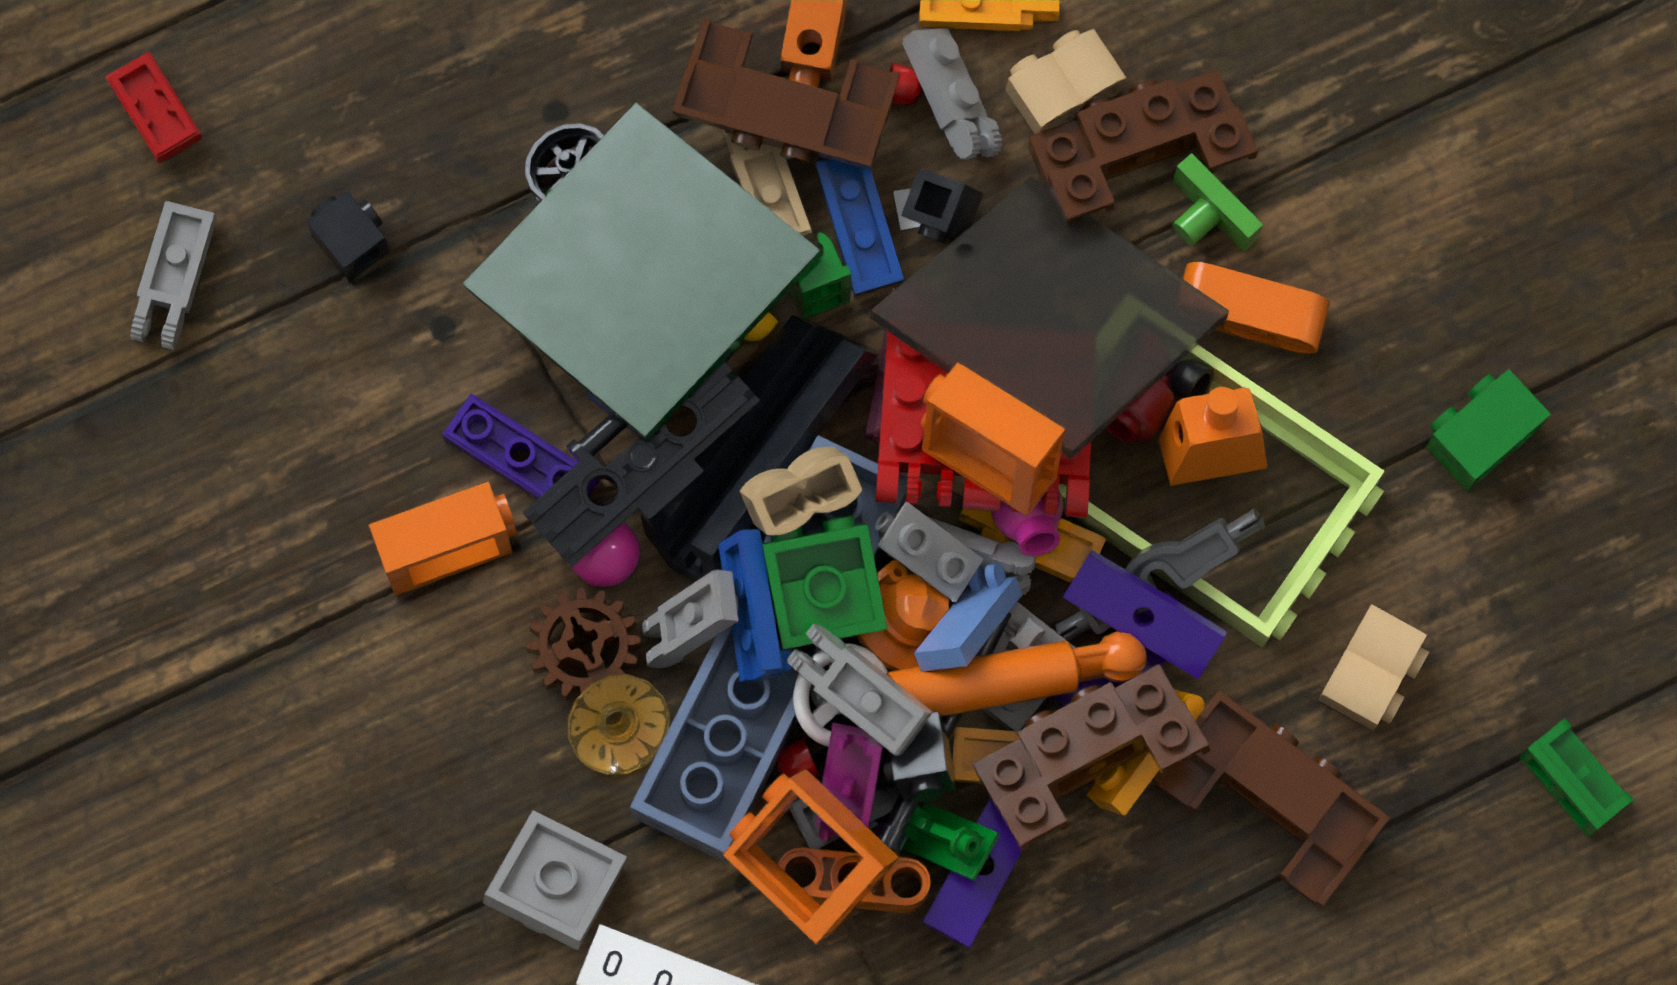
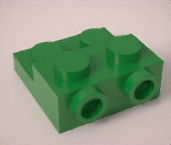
M853 515L822 521L824 531L803 535L802 527L800 526L785 534L771 535L772 541L762 543L770 594L773 600L782 649L813 644L806 634L813 623L826 628L839 639L887 629L868 524L855 525Z

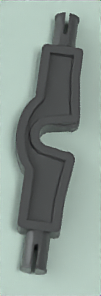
M1254 508L1227 524L1225 519L1219 518L1180 542L1164 541L1143 549L1131 559L1125 570L1156 588L1151 577V571L1161 569L1176 583L1177 587L1181 589L1188 588L1214 567L1237 555L1241 547L1240 541L1260 529H1264L1265 523L1262 517L1257 519L1259 512ZM1080 607L1079 612L1055 624L1057 633L1059 635L1063 633L1062 637L1068 642L1091 628L1096 634H1101L1111 628V626ZM1146 607L1138 608L1139 613L1150 610Z

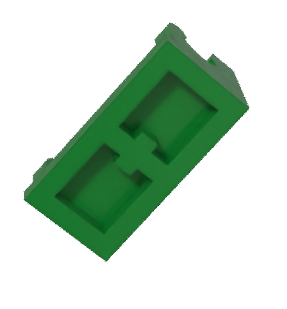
M822 232L818 233L817 239L818 245L823 249V256L789 290L801 318L807 320L850 303L851 271L848 264L842 266L832 241Z
M1564 718L1528 747L1519 758L1588 838L1634 799L1628 792L1625 793L1575 735L1571 730L1572 726Z

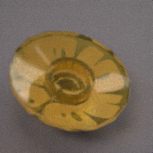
M630 674L612 675L590 684L576 698L568 716L567 737L575 755L590 769L607 775L628 774L646 766L656 756L670 727V712L663 695L649 681ZM622 712V718L618 723L614 725L606 724V719L612 713Z

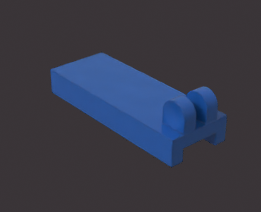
M831 159L815 162L814 166L844 265L848 264L851 271L853 295L857 296L902 283L904 277L872 172Z
M760 529L740 530L719 543L718 546L722 570L732 571L734 589L739 601L738 622L731 626L740 682H757L762 679L776 678L793 667L787 661L791 652L779 650Z

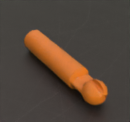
M1116 631L1103 637L1100 643L1095 645L1072 648L1065 640L975 656L967 666L929 671H921L920 667L887 672L886 675L931 711L939 712L940 716H947L1074 693L1077 691L1079 682L1106 678L1111 682L1125 683L1142 672L1147 656L1145 647L1137 638L1130 633Z

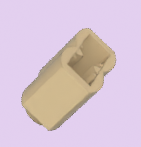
M1094 29L1082 34L1078 30H1073L1053 44L1055 51L1039 59L1036 55L1027 56L1011 68L1010 73L1012 76L1008 78L1006 92L1034 134L1071 122L1077 118V112L1082 111V107L1088 102L1105 96L1111 99L1123 90L1126 76Z
M819 447L800 455L787 469H772L754 476L741 488L740 493L754 525L766 535H780L802 526L812 517L814 512L825 513L843 508L858 497L862 487L847 455L835 447Z
M1371 604L1318 700L1371 730L1376 728L1380 720L1390 724L1404 699L1403 695L1396 692L1405 674L1415 679L1429 654V651L1421 647L1427 634Z

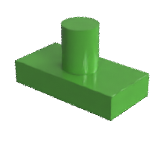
M1191 153L1177 166L1173 183L1194 204L1172 224L1174 231L1186 244L1194 246L1211 229L1217 226L1244 253L1258 240L1263 224Z

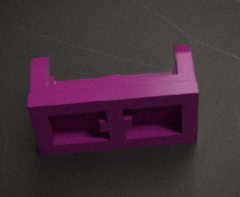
M833 723L822 785L869 828L883 745L862 728ZM817 815L815 827H820L818 837L821 840L829 841L831 835H838Z

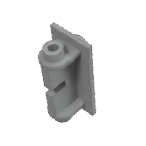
M908 502L904 503L899 513L892 515L889 512H885L876 521L875 529L879 531V538L881 539L877 546L956 603L982 563L983 558Z

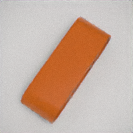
M1190 262L1185 268L1174 308V315L1185 322L1296 353L1315 354L1319 348L1330 301L1319 294L1208 263Z
M793 848L781 857L778 866L786 872L795 863L808 864L815 872V880L810 885L803 887V889L819 905H822L840 885L838 883L839 875L846 869L855 868L863 857L859 853ZM899 857L884 874L876 891H869L855 908L897 913H909L921 908L926 902L930 889V875L926 867L917 860ZM904 873L915 876L921 885L920 892L912 898L899 897L891 888V881L895 876Z

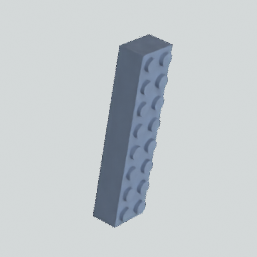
M817 435L810 450L819 447H835L847 455L862 487V491L856 499L843 508L825 513L814 512L812 517L801 526L803 535L824 531L822 523L824 520L853 515L855 525L868 524L876 564L882 552V549L877 546L881 539L879 538V531L875 529L876 521L883 513L889 512L893 515L898 513L900 508L903 507L906 502L907 477L899 474L896 504L875 502L878 463ZM767 535L764 542L772 541L771 535ZM771 596L779 650H788L792 653L795 649L811 657L821 649L814 644L782 649ZM731 626L716 635L630 806L632 818L727 863L728 860L723 854L734 842L729 833L743 817L750 812L752 813L778 761L779 755L798 721L794 710L793 692L799 672L792 668L776 678L762 679L757 682H740Z

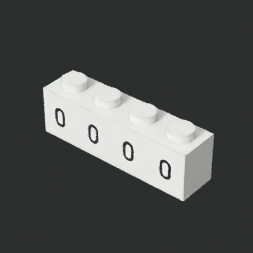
M599 924L576 985H756Z

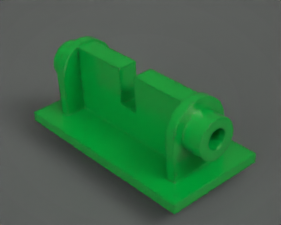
M925 802L922 809L917 806L905 830L908 838L902 850L975 881L1000 834Z

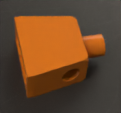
M791 0L780 59L782 71L790 73L789 80L817 88L819 87L820 79L832 81L848 7L847 0ZM807 44H816L819 46V51L813 55H806L802 53V48Z
M1217 387L1209 394L1183 398L1177 401L1158 439L1170 486L1267 468L1263 433L1249 388L1244 387L1232 390L1228 387Z

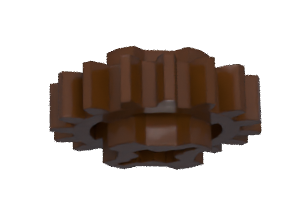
M578 587L576 600L569 601L567 596L561 591L557 593L559 606L556 609L546 604L540 606L541 613L545 619L544 623L531 622L529 625L530 632L539 637V640L526 643L527 651L529 654L541 656L531 664L534 674L547 671L548 674L543 681L544 687L550 690L559 683L562 685V699L566 701L572 696L574 690L581 691V695H583L584 692H588L589 687L593 684L598 686L599 682L607 677L625 675L624 667H638V658L630 654L629 650L640 648L641 639L639 636L627 634L637 626L634 616L620 618L624 610V603L621 600L614 602L610 607L606 605V592L600 589L594 600L587 599L584 587ZM580 613L596 614L605 620L596 623L582 618ZM562 621L565 628L560 641L553 643L552 647L549 648L551 635L556 626ZM574 627L578 628L580 635H584L588 642L593 641L592 656L594 663L590 662L587 654L584 655L580 648L575 649L576 634ZM616 642H619L617 656L606 669L603 662L608 649L616 646ZM572 667L586 672L587 677H574L564 673L563 670Z

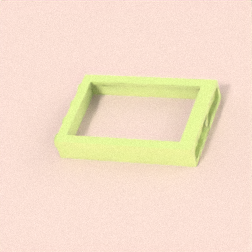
M1126 297L1096 339L1093 404L1123 364L1124 356L1130 343L1139 333L1146 332L1157 338L1165 346L1168 358L1167 365L1171 368L1182 360L1192 359L1212 369L1214 377L1208 393L1217 387H1228L1232 390L1244 387L1249 388L1261 429L1349 488L1259 617L1201 578L1188 588L1181 589L1177 587L1176 583L1163 570L1155 569L1151 571L1263 648L1271 636L1281 640L1297 617V614L1291 611L1290 608L1299 595L1302 594L1310 599L1327 573L1319 567L1327 555L1332 553L1338 558L1350 542L1355 531L1350 529L1348 525L1359 511L1368 516L1384 492V490L1376 485L1385 471ZM1059 484L1063 511L1065 512L1066 485ZM1090 502L1088 503L1087 518L1073 517L1094 533L1104 536L1106 541L1131 558L1152 545Z

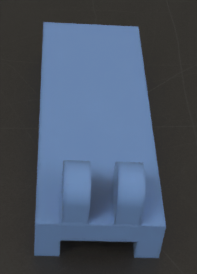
M999 563L988 564L985 570L982 566H979L969 581V585L962 592L956 603L954 602L948 612H946L914 652L920 670L929 671L967 666L1023 595L1016 576L1006 577L1004 569Z

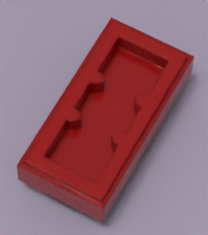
M150 52L143 54L105 77L158 164L203 139L200 131Z

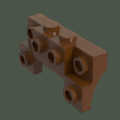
M703 18L691 58L680 82L672 110L674 116L723 129L725 133L732 134L730 142L745 148L760 150L762 143L782 148L780 156L795 162L809 164L811 157L821 160L827 158L872 171L884 126L887 124L900 79L899 72H888L850 59L840 95H838V93L745 68L744 65L753 33L747 30L741 31L715 24Z
M1218 69L1174 84L1173 79L1160 83L1157 80H1148L1134 86L1129 91V94L1113 100L1107 96L1094 99L1082 107V111L1077 112L1076 120L1031 135L1028 140V149L1037 171L1054 197L1066 226L1073 224L1074 219L1104 208H1106V211L1114 209L1115 201L1106 180L1190 151L1193 143L1205 167L1211 173H1215L1218 167L1246 157L1252 160L1257 157L1258 153L1239 106L1234 108Z
M1159 664L1114 688L1111 682L1100 688L1097 685L1090 686L1078 692L1071 699L1070 704L1054 713L1051 710H1047L1034 715L1025 723V728L1017 732L1018 740L973 763V766L989 798L1023 852L1029 849L1028 844L1059 827L1062 830L1069 827L1068 821L1056 799L1146 752L1145 747L1162 775L1165 776L1170 773L1171 767L1199 752H1202L1203 755L1210 752V746L1185 702L1180 700Z
M1218 690L1196 719L1197 725L1209 743L1210 752L1204 755L1202 752H1199L1171 767L1170 773L1165 776L1159 770L1152 779V782L1194 813L1218 780L1303 843L1279 878L1319 908H1322L1390 817L1339 780L1342 775L1341 772L1329 761L1320 756L1311 759L1296 747L1299 741L1289 731L1277 724H1273L1271 728L1222 691Z

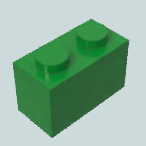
M1510 369L1497 379L1488 374L1468 392L1467 395L1472 399L1470 403L1459 412L1451 406L1430 425V428L1435 433L1430 438L1426 448L1467 492L1539 431L1551 415Z

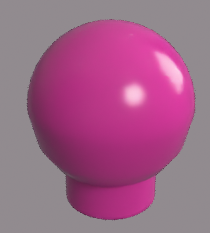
M1060 490L1058 491L1056 515L1044 514V508L1042 507L1043 497L1028 517L1021 512H1011V506L1002 500L1000 511H991L993 521L1005 536L1017 541L1020 551L1024 555L1040 556L1052 551L1059 544L1060 535L1057 526L1063 514Z
M623 522L572 567L574 573L587 584L595 587H612L622 583L634 572L639 561L640 548L636 534L627 523Z

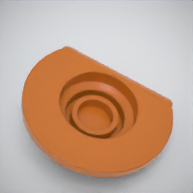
M894 559L877 572L887 629L856 635L861 645L870 650L885 667L897 671L919 667L914 652L946 612H948L954 602Z

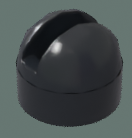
M1192 359L1182 360L1175 364L1169 373L1170 388L1180 399L1205 395L1212 384L1214 372L1198 361Z

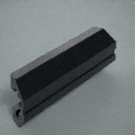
M794 315L789 318L743 380L760 402L694 459L704 470L707 478L696 488L689 484L661 509L664 516L653 526H650L645 521L643 515L641 516L645 535L670 568L679 573L686 574L695 582L711 571L719 570L722 565L718 544L740 530H748L753 524L741 496V488L751 478L764 471L787 469L796 458L809 449L817 435L820 434L878 356L876 350L807 319Z

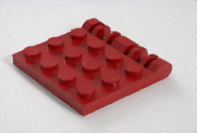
M888 322L875 502L896 504L899 472H908L906 502L918 505L922 489L920 473L941 475L937 486L939 506L951 507L953 476L962 475L922 451L924 428L920 425L926 413L927 404L923 402V398L928 387L938 375L946 377L956 363L959 362L1065 428L1057 478L1044 494L1042 507L1044 508V514L1056 515L1059 484H1067L1065 516L1087 518L1096 338ZM964 477L962 509L1000 511V499ZM1011 507V512H1019Z

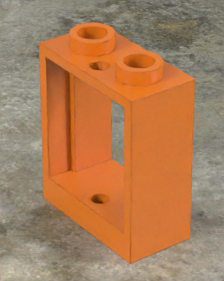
M957 362L946 377L938 375L924 395L923 402L927 404V408L920 425L924 428L922 451L1028 517L1057 478L1065 428Z
M489 481L369 524L395 596L512 554L509 538L518 535L505 494L494 496Z
M805 769L790 778L782 774L772 783L762 796L768 802L757 816L750 812L738 822L729 833L734 842L725 851L723 856L817 944L836 930L899 857ZM798 798H801L863 857L859 864L821 906L757 846Z

